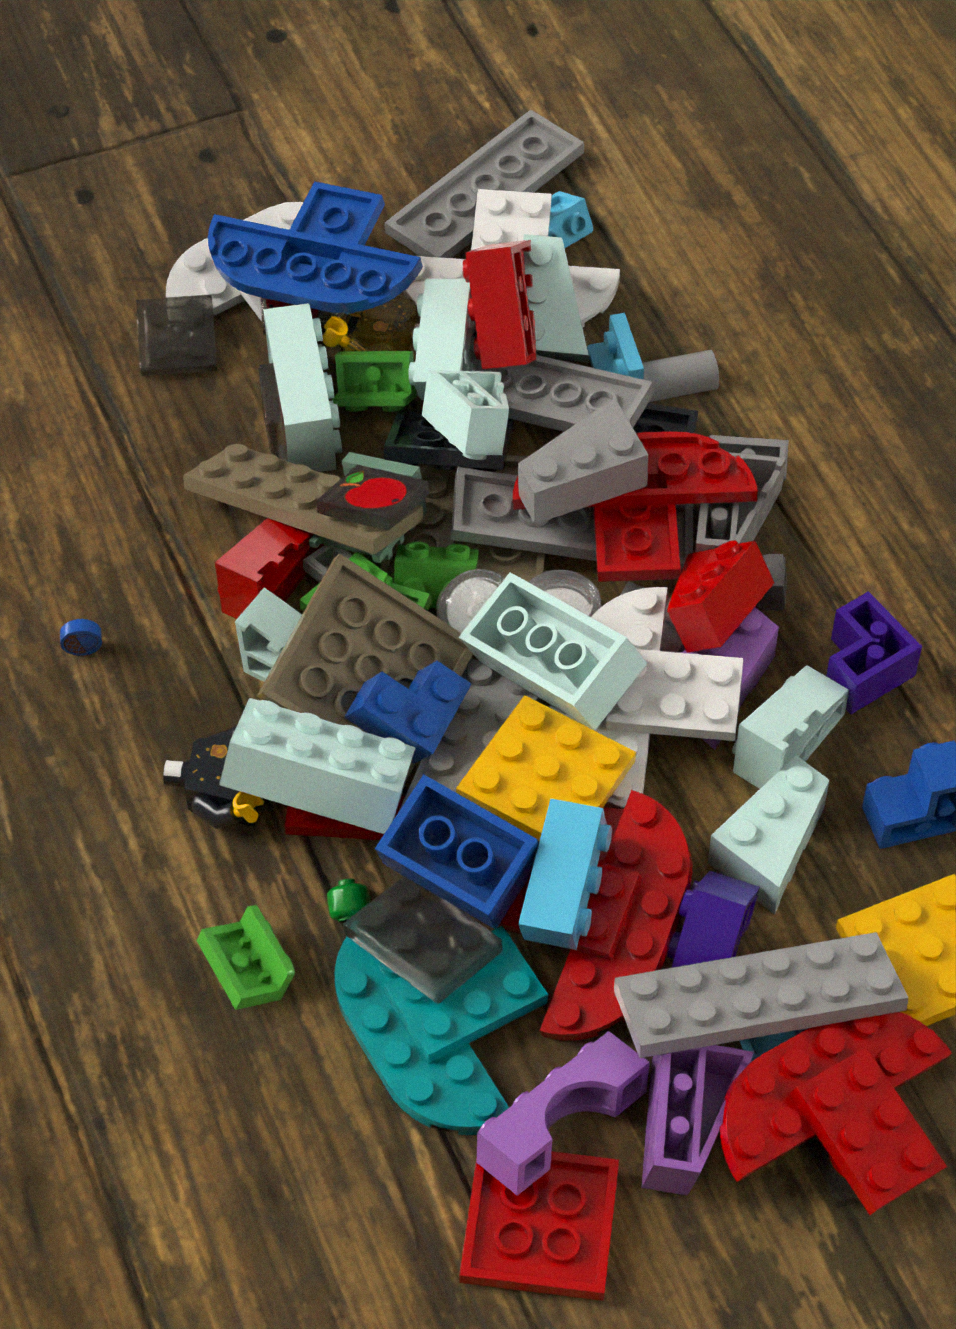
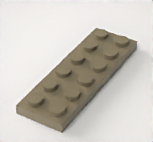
M243 444L227 446L220 453L201 462L199 466L183 475L184 489L373 555L423 521V506L406 501L403 498L397 504L382 508L370 509L353 506L346 502L344 495L348 490L357 486L341 487L339 485L346 482L339 476L327 475L312 470L306 465L294 464L279 459L276 455L264 454L249 449Z

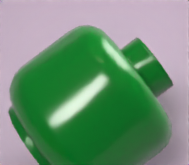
M355 879L338 881V886L331 888L327 893L329 915L332 919L338 920V922L362 919L372 911L369 888L364 884L355 883Z

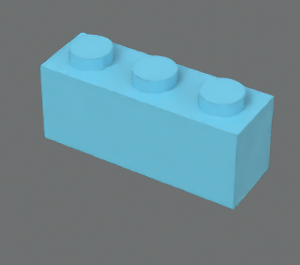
M550 799L518 923L524 940L577 950L580 935L587 936L592 917V910L587 909L590 893H598L602 877V867L597 866L600 852L608 851L612 837V826L607 825L603 808Z

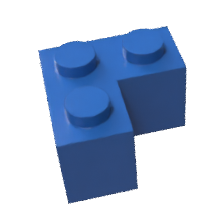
M435 661L418 671L409 688H406L382 671L363 683L345 718L367 733L383 738H396L404 744L416 747L412 758V763L415 764L435 752L472 684L439 661Z
M955 740L940 744L932 742L913 750L908 774L897 777L883 776L871 783H867L862 808L879 849L956 831Z

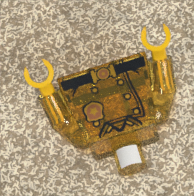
M399 294L392 300L377 307L348 314L345 321L340 317L333 316L324 325L326 331L322 335L323 343L328 347H335L339 344L340 351H408L409 346H413L414 328L420 327V324H417L416 304L413 300Z

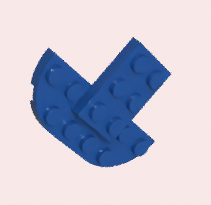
M315 181L289 230L214 214L208 232V246L215 267L222 278L232 287L246 294L289 304L300 305L309 303L310 308L321 311L352 314L382 305L408 289L423 268L420 257L365 246L385 206L382 195Z

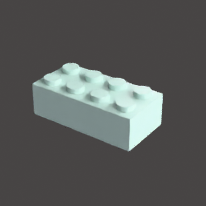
M309 303L264 309L269 365L276 403L278 397L277 390L280 399L287 461L306 465L318 472L336 470L335 454L342 453L339 430H333V428L340 427L337 404L329 401L330 398H334L332 377L327 372L323 373V370L328 369L326 348L322 344H317L318 341H323L320 318L312 319Z
M511 572L459 636L460 640L481 663L594 731L647 665V662L627 637Z
M249 698L230 740L219 785L385 834L394 820L416 747L404 744L396 738H383L363 732L352 725H339L320 719L312 713H299L279 707L271 701H259Z

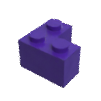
M869 591L836 610L831 640L841 651L829 658L826 677L849 689L846 710L853 714L916 676L922 646Z
M709 871L701 881L695 880L691 890H686L681 903L679 915L686 917L682 932L675 931L669 945L667 957L674 959L671 968L736 957L740 940L749 928L760 886L713 871Z

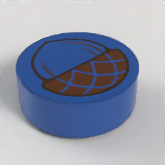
M75 619L67 622L60 629L61 648L69 654L78 656L96 652L102 645L101 627L88 619Z

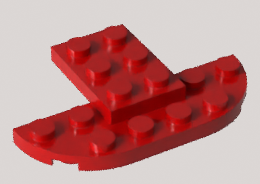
M689 432L636 433L648 453L647 486L587 506L594 509L598 582L679 579L681 567L675 504L757 502V484L754 475L745 461L739 455L735 458L729 452L720 448L719 441L703 435ZM517 476L513 489V510H523L526 508L519 496Z
M631 790L604 863L598 861L597 866L602 867V877L598 893H590L587 909L592 910L590 928L587 936L580 935L577 950L570 949L540 1028V1033L543 1037L565 1041L588 1039L598 1036L597 1032L605 1030L621 1020L624 1023L625 1019L614 992L615 978L662 969L671 939L681 917L679 911L686 890L691 888L692 858L686 838L676 819L660 803L640 792ZM530 877L498 927L503 926L505 930L522 934L518 923Z
M894 1012L811 1027L763 1053L736 1077L724 1099L726 1103L723 1124L720 1126V1139L725 1160L736 1182H739L817 1136L869 1215H872L947 1167L895 1089L946 1060L952 1054L951 1050L926 1025L907 1014Z

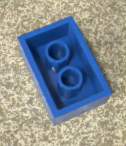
M423 774L375 847V850L383 864L496 930L531 875L539 842L535 837Z

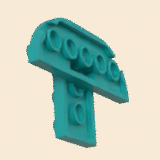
M380 906L371 911L352 928L338 952L334 974L335 990L340 1011L387 1091L404 1112L430 1128L432 1125L445 1129L456 1130L458 1135H477L481 1126L489 1118H497L509 1106L469 1043L547 1004L548 994L503 925L420 966L383 907Z

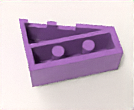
M754 607L722 647L688 653L743 658L740 709L747 695L752 693L775 657L779 627ZM702 738L714 750L721 741Z
M711 1045L653 1056L641 1188L688 1196L702 1171L719 1133L720 1126L723 1123L726 1093L736 1077L749 1065L754 1052Z

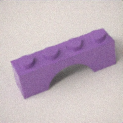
M609 1031L594 1043L588 1042L571 1061L563 1067L558 1066L547 1075L545 1081L532 1091L520 1094L510 1108L497 1118H489L481 1126L477 1134L476 1162L514 1194H520L550 1170L552 1137L548 1129L560 1118L576 1112L591 1111L616 1117L647 1092L650 1062L645 1058H639L636 1051Z

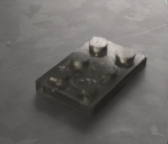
M405 876L343 923L345 935L437 1004L441 1003L503 951L501 938L456 906Z

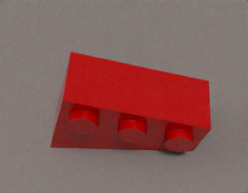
M531 240L485 245L465 252L466 259L463 260V275L467 283L470 282L472 298L468 301V312L471 321H475L477 337L474 338V353L476 359L481 360L482 369L526 365L536 360L534 311L529 310L526 289L533 287V279L531 274L525 275L524 252H531Z
M269 518L265 519L215 562L222 613L237 619L264 587L286 602L307 574L303 570V560L322 547L323 544H320L318 548H312L309 546L308 540L313 536V533Z
M736 540L728 541L717 548L687 555L667 607V612L687 653L722 647L775 583L755 540L739 544Z

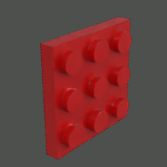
M552 1151L550 1170L518 1195L514 1194L476 1162L459 1282L604 1301L619 1159Z

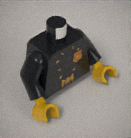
M237 725L210 737L196 739L193 742L190 762L166 760L164 766V785L185 787L188 810L215 829H222L236 823L254 827L259 816L257 813L258 806L264 804V800L261 797L219 785L229 743Z

